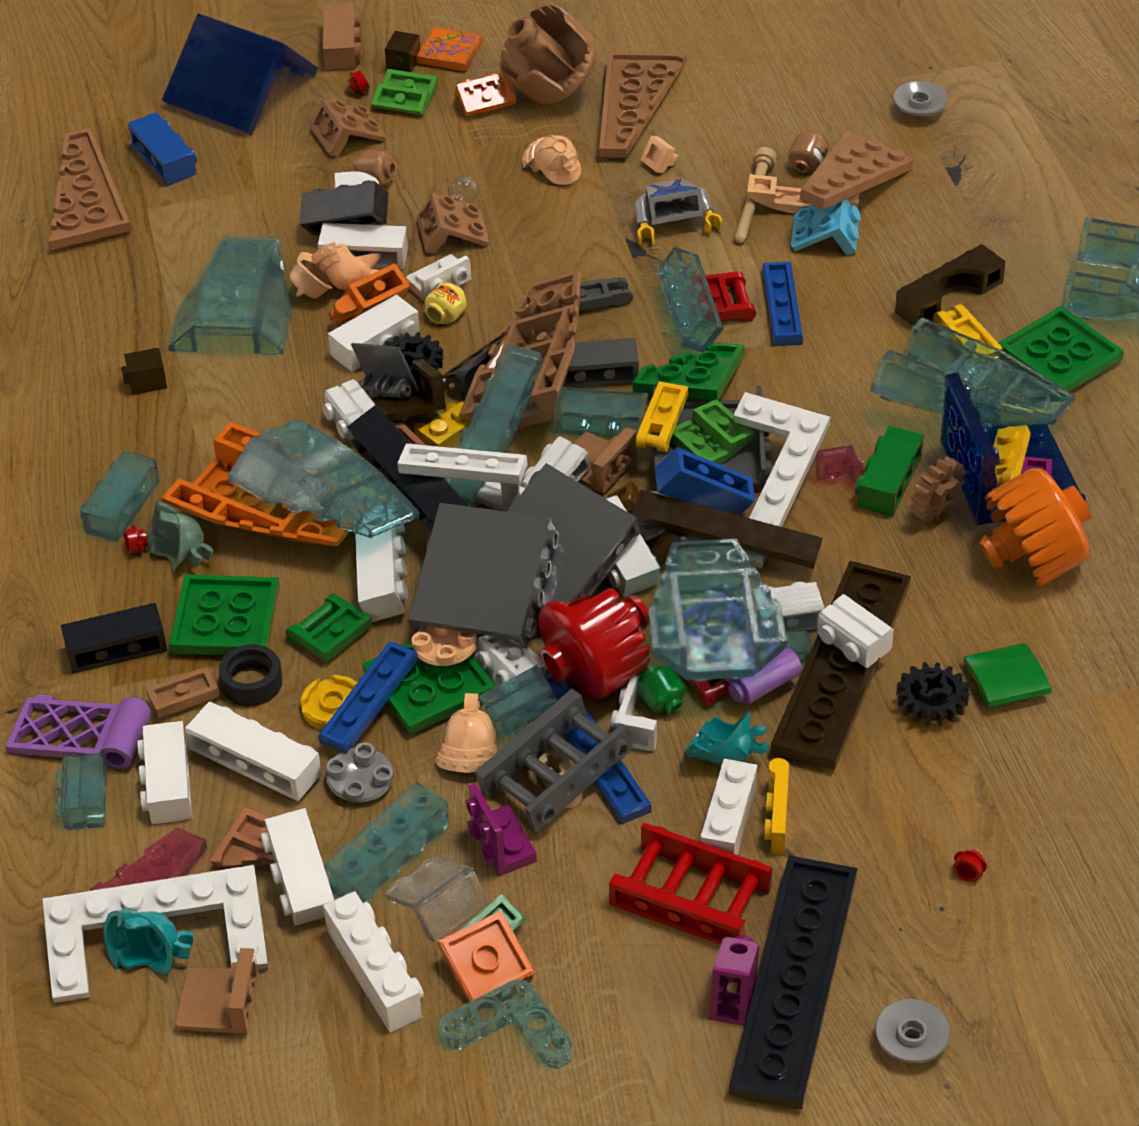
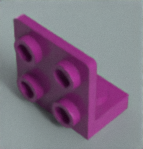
M476 783L468 785L469 798L465 800L471 820L467 821V826L473 840L479 839L482 845V855L487 865L493 864L498 875L501 876L537 862V853L509 804L491 811Z

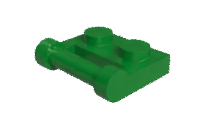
M332 593L324 599V604L298 625L293 624L285 633L293 644L302 645L325 662H328L372 626L370 616L340 596Z

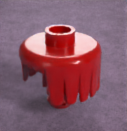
M609 588L590 598V595H584L568 603L556 600L549 601L541 608L538 615L539 631L545 645L540 650V655L546 669L556 681L563 683L567 680L577 692L591 700L604 699L627 685L630 679L635 676L639 677L647 670L650 658H647L650 653L649 645L646 644L637 648L646 640L643 630L647 628L651 621L650 613L643 601L637 596L624 597V600L617 601L611 605L620 595L613 588Z

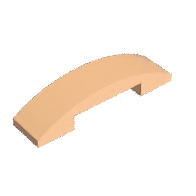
M749 175L747 196L762 205L796 214L803 207L812 206L799 199L801 188L776 186L777 177ZM859 194L847 198L852 206L855 205L858 208Z

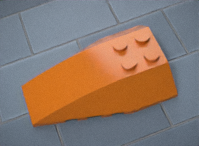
M229 422L213 440L216 458L193 483L179 478L161 497L162 502L215 524L283 540L325 546H338L370 508L369 501L343 483L337 484L332 481L330 475L324 470L318 471L310 466L309 460L302 455L296 456L291 453L289 446L283 442L233 422Z

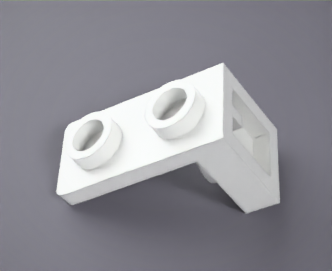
M638 676L630 679L628 687L623 686L619 697V705L621 706L619 711H613L610 729L615 730L621 724H624L628 728L633 748L654 752L657 744V720L642 716H632L639 697L637 692L639 681Z

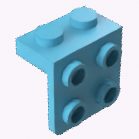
M848 199L823 210L813 205L801 208L794 215L791 247L794 251H798L833 236L846 256L856 252L857 239H859L858 225L861 220L858 208L855 205L852 206Z

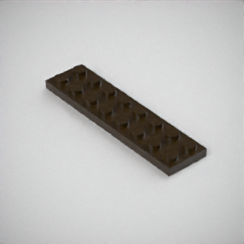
M849 561L831 605L844 594L893 628L909 589L911 576ZM818 634L771 742L770 753L835 770L880 657L870 667L865 668L857 661L852 662L848 660L843 651L835 645L823 642Z

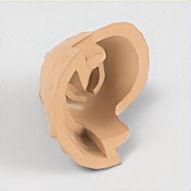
M548 135L547 137L536 139V141L530 143L522 157L523 168L530 166L534 172L541 170L551 182L557 185L574 183L582 172L574 145L568 137L562 135Z
M332 242L320 248L311 256L314 266L319 268L330 282L341 290H346L349 284L379 271L372 269L379 259V255L368 254L355 257L349 252L348 247L342 243L336 245L335 242Z
M465 693L464 709L453 713L447 722L444 743H441L440 752H437L435 760L438 767L448 771L475 772L497 753V746L495 745L497 732L490 716L480 710L479 694Z

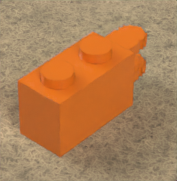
M393 263L349 284L343 296L335 301L333 309L328 314L329 318L335 324H342V322L356 318L396 294L403 299L410 288V284L396 263Z

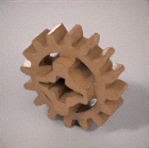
M948 456L945 457L944 461L938 459L935 467L930 465L929 472H923L918 479L919 484L914 487L917 491L911 496V500L914 501L910 505V508L913 510L912 513L927 522H931L933 518L938 520L942 512L946 514L948 507H953L959 499L957 495L962 492L959 488L966 481L963 479L966 471L963 469L964 466Z

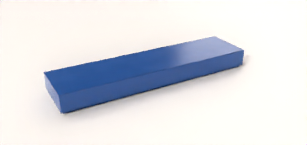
M791 262L763 263L762 272L773 345H803V334Z
M389 641L317 736L319 743L340 752L344 751L347 754L418 660L417 652Z

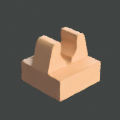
M651 136L640 160L655 172L665 174L668 166H674L678 155L674 153L675 149L660 137Z

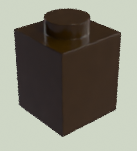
M394 31L385 47L386 70L393 69L406 72L414 70L417 64L416 56L420 50V36L418 34Z
M159 347L124 354L126 366L121 367L124 384L130 383L132 395L167 388Z

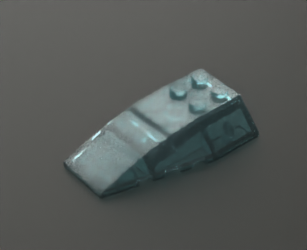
M223 236L177 309L168 345L169 351L197 352L201 335L252 336L255 354H284L291 320V310L279 238Z
M300 419L291 420L286 425L266 430L263 434L251 438L228 474L229 482L267 504L276 506L280 502L287 505L288 511L298 514L304 510L313 513V519L321 522L330 519L336 521V527L368 538H373L419 517V511L399 489L362 456L324 431L318 430Z
M736 538L672 542L665 563V572L661 574L660 586L655 592L654 604L649 610L653 655L686 680L707 681L719 678L741 679L743 677L755 676L787 647V636L780 603L777 599L771 597L770 588L767 584L761 582L760 573L756 568L751 567L749 557Z

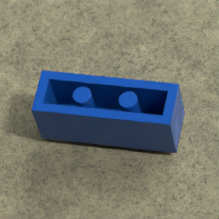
M157 112L128 123L131 145L167 186L196 175L195 163H197V157L194 150L186 146L181 135L176 134L172 130L170 123L167 120L164 121Z
M676 447L655 468L657 491L665 496L739 516L755 502L752 477L679 447Z

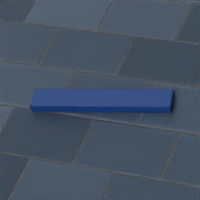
M550 673L530 681V689L545 711L572 689L567 680L560 683ZM585 708V711H586V714H587V717H586V718H588V719L591 720L593 723H595V721L593 720V718L591 717V715L589 714V712H588L587 709ZM577 727L571 729L563 736L565 741L585 755L599 744ZM621 760L617 761L593 782L621 825L652 812V804Z

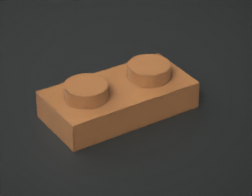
M208 666L146 687L147 697L157 718L220 697L219 688Z

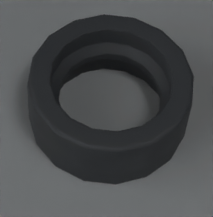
M257 644L239 646L228 652L219 664L221 689L226 698L235 704L243 706L261 705L275 697L282 687L280 660L276 653L266 646ZM248 667H259L269 671V674L264 679L255 683L245 684L232 679L238 671Z

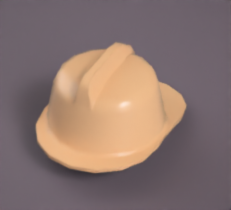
M308 252L299 254L289 278L297 288L296 297L305 294L312 299H317L329 289L332 290L334 285L319 268L314 266L311 259L312 254Z

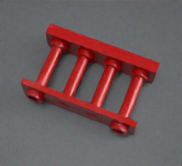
M643 822L641 826V849L645 851L630 877L614 873L609 882V905L721 945L723 938H736L739 935H745V919L740 918L755 889L768 894L771 891L772 867L758 860H750L670 832L663 827ZM658 855L677 861L664 886L660 889L643 883ZM690 866L709 873L694 900L675 895ZM722 878L741 884L727 912L707 906Z

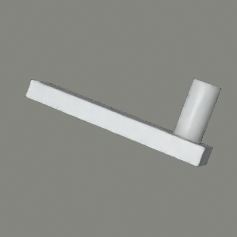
M406 444L397 463L399 473L500 483L502 502L508 508L512 499L520 494L519 485L528 465L527 455Z

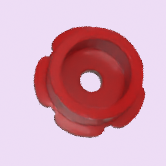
M361 70L355 73L350 72L351 78L347 81L354 94L360 92L361 95H364V92L370 89Z
M132 525L131 529L123 531L127 552L129 554L139 553L141 555L143 548L148 547L144 529L139 530L136 525Z
M976 850L958 851L954 856L953 870L964 881H976L987 870L986 861Z

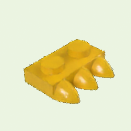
M461 401L458 404L446 403L445 413H436L429 416L428 424H414V432L420 440L429 446L448 447L480 425L461 419L459 413L464 403Z

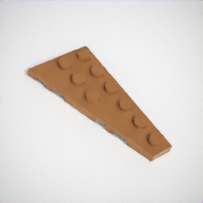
M608 51L599 157H627L687 62V53Z
M92 128L65 133L62 149L63 159L59 169L60 179L57 182L54 202V218L51 222L52 232L48 241L50 251L132 231L129 218Z
M846 130L801 188L799 199L823 210L912 170L914 160L906 157L900 150H891L882 146V143L878 140L867 139Z

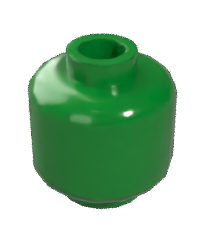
M657 664L651 666L640 675L637 692L650 711L656 714L666 711L670 715L683 706L684 702L682 699L686 694V686L671 667H661Z

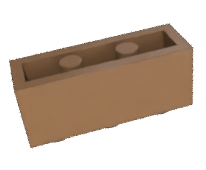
M354 2L323 4V55L325 71L356 69V58H361L360 12L354 11Z

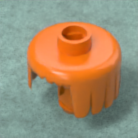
M1031 468L988 492L985 497V501H988L987 509L990 510L997 507L991 514L992 521L999 522L1006 518L993 529L994 535L990 537L984 535L979 542L986 558L994 568L1003 567L1002 562L1006 560L1012 563L1031 552L1039 550L1029 557L1028 561L1031 567L1042 564L1033 571L1034 577H1040L1036 580L1035 584L1040 587L1088 559L1090 546L1081 524L1091 519V513L1083 497L1073 485L1061 490L1045 470Z

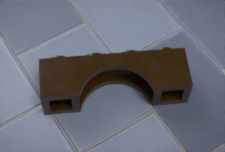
M980 244L897 290L895 313L919 331L934 322L933 315L941 311V301L944 295L955 291H972L984 294L1002 284L1006 261L983 244Z

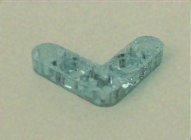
M524 980L510 981L447 1013L439 1022L440 1040L445 1047L450 1049L466 1047L513 1022L545 1066L557 1069L562 1068L572 1059V1042L570 1037L533 986ZM517 995L519 998L524 997V1000L519 1001L517 998L512 999V996ZM486 1008L497 1012L496 1016L490 1020L480 1019L477 1014ZM533 1018H541L547 1022L546 1026L538 1030L531 1029L527 1026V1023ZM455 1027L456 1030H462V1032L456 1034L455 1031L449 1032V1029ZM550 1036L551 1043L553 1044V1046L556 1049L562 1048V1052L557 1053L555 1050L549 1051V1041L547 1039Z

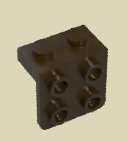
M424 359L412 361L413 377L420 390V394L411 393L405 399L394 397H374L371 399L390 421L403 422L408 420L409 416L414 415L432 416L436 414V411L446 409L444 395L448 391L446 378Z

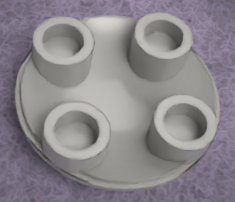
M359 743L355 748L349 749L347 754L343 751L328 760L326 764V781L329 788L336 796L349 802L363 803L375 800L385 794L393 782L394 772L390 761L382 753L376 751L370 743Z

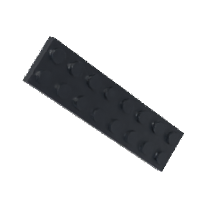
M788 856L729 1085V1095L803 1109L858 868Z

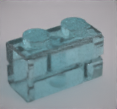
M538 665L479 696L500 738L519 733L525 725L533 722L557 702L552 688Z
M101 753L85 754L84 757L81 755L65 756L62 770L56 771L57 790L61 791V796L55 797L56 817H62L64 828L67 830L83 829L85 826L87 828L104 827L106 825L107 769L104 756Z

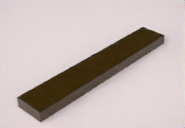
M641 489L632 511V515L637 518V521L813 569L823 539L822 537Z

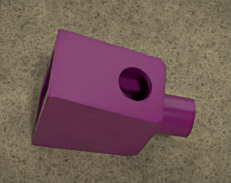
M739 935L736 938L726 937L722 940L712 972L711 1020L745 1026L756 984L759 944L754 942L749 936ZM734 981L739 982L736 994L730 993L727 989L728 984Z

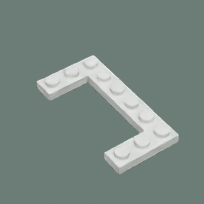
M745 392L733 415L734 422L787 438L749 518L782 527L830 426V417ZM686 535L691 547L758 568H763L768 557Z
M254 865L42 899L52 999L54 1003L90 997L83 931L104 928L108 913L116 910L156 911L164 914L166 917L224 908L231 964L238 961L240 948L255 949L258 970L269 968Z

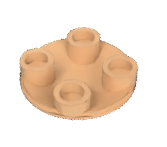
M427 626L426 629L421 628L412 637L413 650L417 652V657L421 661L435 666H449L464 661L473 654L478 643L477 634Z

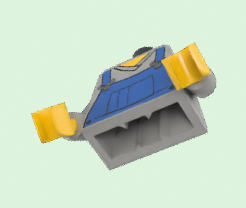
M685 179L648 184L645 186L646 193L642 194L635 202L637 225L640 227L637 232L638 244L641 247L642 239L650 238L652 245L655 244L654 229L649 226L651 224L655 225L705 216L704 232L710 235L711 226L716 227L717 231L720 232L722 218L720 215L713 213L714 207L706 190Z

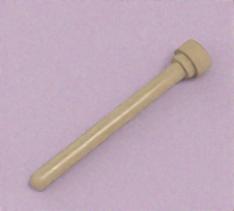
M760 147L756 150L753 159L756 168L754 175L765 176L766 172L774 167L777 155L773 149ZM748 196L735 234V241L737 243H743L746 240L757 204L756 201Z

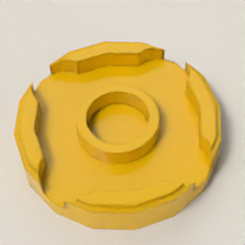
M332 675L328 676L329 679L323 681L319 678L307 686L301 696L302 715L307 723L318 730H322L356 686L357 681L346 676Z

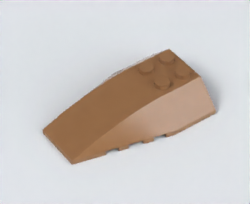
M579 270L530 285L514 311L517 317L514 321L506 323L501 331L505 335L499 345L495 344L488 352L490 360L486 365H480L476 371L459 413L461 419L501 433L519 430L523 427L542 424L551 420L575 349L581 294V272Z

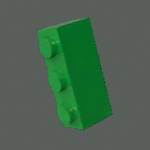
M889 425L884 436L878 437L874 450L875 455L868 457L865 475L859 476L855 486V493L859 494V508L894 517L922 457L924 434Z

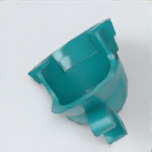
M750 710L735 724H729L718 717H713L710 722L707 720L683 754L693 759L696 757L700 761L708 760L722 766L724 759L745 762L751 752L756 754L767 752L769 743H758L755 740V736L764 735L767 729L762 725L750 728Z
M125 909L108 913L103 926L105 947L108 957L116 970L122 966L130 969L145 965L158 974L167 975L172 967L173 956L180 959H189L190 948L193 946L194 933L190 931L176 932L173 922L164 914L156 911L137 912Z

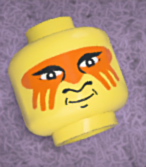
M451 283L439 284L425 298V313L435 324H452L467 308L464 291L459 286Z

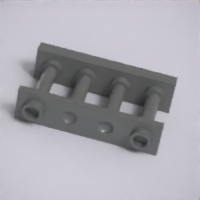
M571 689L475 771L481 792L490 799L501 790L509 793L526 806L524 809L530 828L536 833L545 824L550 823L561 810L617 761L623 759L633 748L628 728L621 724L611 734L586 718L587 714L581 694ZM577 727L599 744L585 755L562 737L571 729ZM549 748H553L575 765L561 776L538 758ZM525 769H529L551 786L536 797L513 779Z

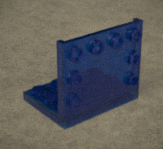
M198 13L161 101L252 135L278 71L285 67L290 69L289 72L303 78L306 74L315 77L318 67L282 42Z
M957 372L946 374L940 443L946 456L951 459L953 458L964 466L963 469L966 471L963 479L966 481L960 488L977 526L995 523L991 519V514L997 507L988 510V501H985V497L988 492L997 487L995 467L999 465L1000 457L994 442L997 431L1001 428L1027 425L1031 435L1025 457L1053 459L1051 477L1060 489L1064 490L1073 485L1081 494L1047 425L1046 415L983 426L980 421L978 406L976 404L973 405L970 400L969 387L967 384H963ZM1081 494V496L1083 497L1084 501H1086L1085 495H1084V494Z

